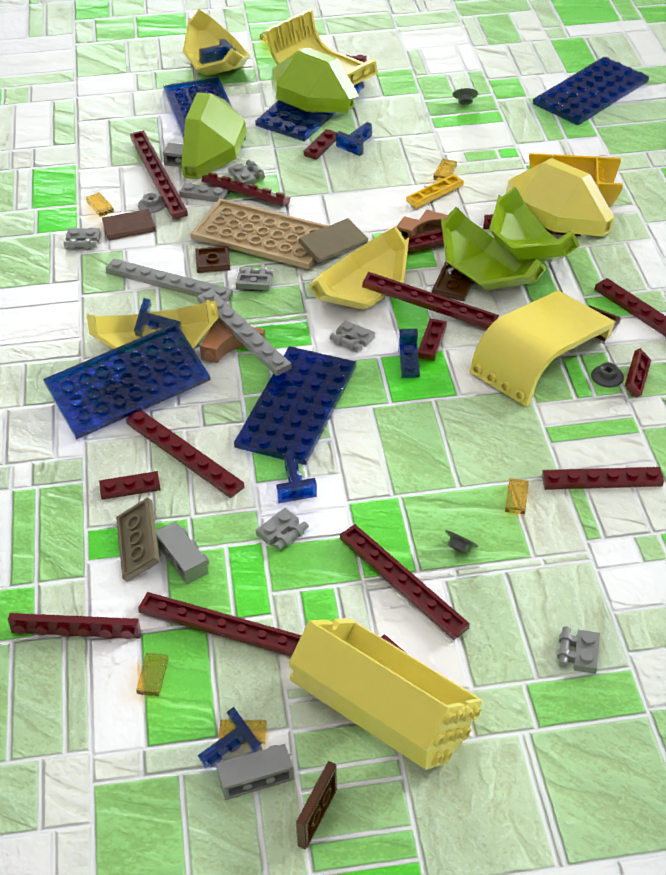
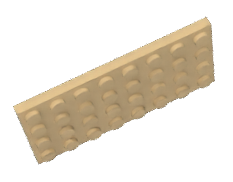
M220 198L190 233L191 239L217 246H228V249L309 269L315 262V259L298 242L299 237L329 225Z

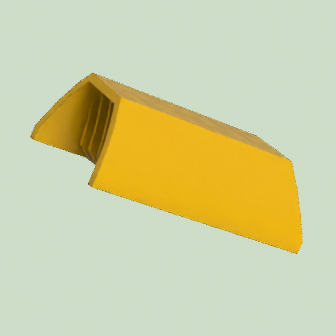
M529 153L530 169L552 158L589 173L608 206L614 204L622 191L623 183H614L621 158Z

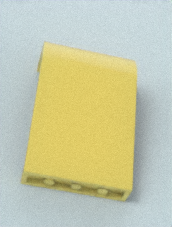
M309 9L265 30L271 55L277 65L298 50L308 47L337 58L353 86L378 74L375 59L363 63L329 49L317 33L313 10Z
M557 290L503 315L493 322L483 334L476 347L470 373L527 407L531 405L535 387L541 374L552 360L598 335L606 339L609 338L615 321Z

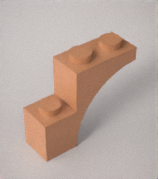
M426 209L419 220L404 216L396 227L401 232L403 238L442 230L441 217L446 220L448 215Z

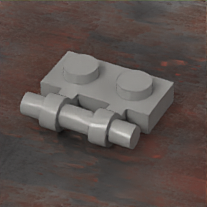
M250 159L246 161V166L240 163L228 167L229 174L235 180L244 181L246 185L255 184L258 178L261 180L265 178L264 171L258 168L257 164Z
M68 228L64 248L91 249L92 247H97L101 235L100 228Z
M252 267L240 268L235 283L236 289L270 290L273 270H267V268L252 269Z
M345 320L336 329V334L331 333L329 339L335 341L337 345H345L350 350L361 352L363 346L367 347L375 338V332Z
M284 508L257 528L256 535L269 545L276 542L274 544L275 548L281 550L283 547H288L296 537H301L305 530L309 528V525L305 521L299 525V518Z
M568 626L563 627L562 633L559 635L561 645L557 652L558 665L566 667L568 662L574 663L573 670L596 674L600 633L578 629L577 636H572L571 628ZM569 646L576 647L575 652H571Z

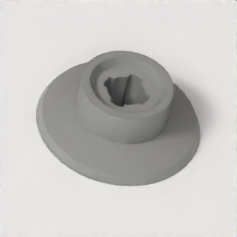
M152 192L146 193L138 203L139 210L149 209L150 213L159 212L165 207L162 198Z

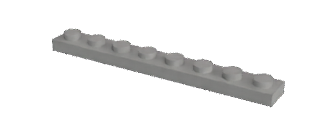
M113 258L106 266V273L195 297L212 289L227 303L233 295V290L230 288Z
M212 289L197 296L200 304L205 303L206 300L216 301L218 321L276 376L292 369L291 363Z

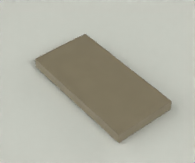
M347 218L299 237L298 242L317 263H321L366 244L368 238Z
M149 498L142 500L116 517L122 579L126 582L160 563L153 503Z

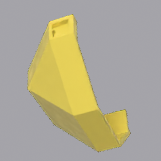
M198 9L194 16L188 19L183 53L200 73L209 76L241 68L251 57L239 41L208 13Z
M551 158L508 180L506 193L516 187L524 203L545 228L554 232L568 233L571 231L574 234L602 237L611 232L614 216L589 173Z
M396 226L388 229L318 275L309 284L317 299L361 310L373 306L386 295L362 287L367 273L371 272L404 283L409 238L404 240Z
M206 300L205 303L149 313L114 316L87 315V322L91 336L134 364L140 365L187 358L219 317L216 301Z

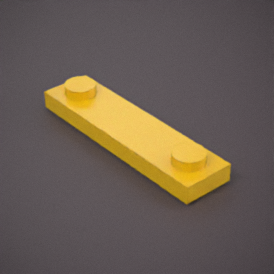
M452 174L407 196L406 202L418 208L463 186L464 181Z

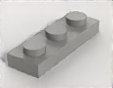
M184 183L179 191V195L184 198L217 202L220 198L226 200L229 190L220 187Z

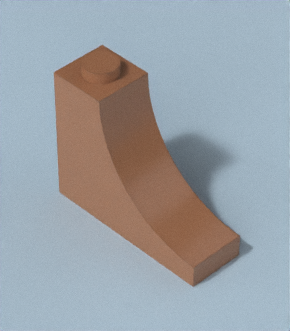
M217 320L200 345L201 360L218 363L227 353L245 346ZM253 327L266 339L265 329Z

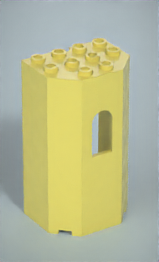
M350 618L333 619L332 622L327 619L309 620L289 661V668L293 670L290 675L291 682L425 770L448 763L462 741L469 737L472 730L470 726L473 720L478 718L482 710L480 707L483 702L482 699Z

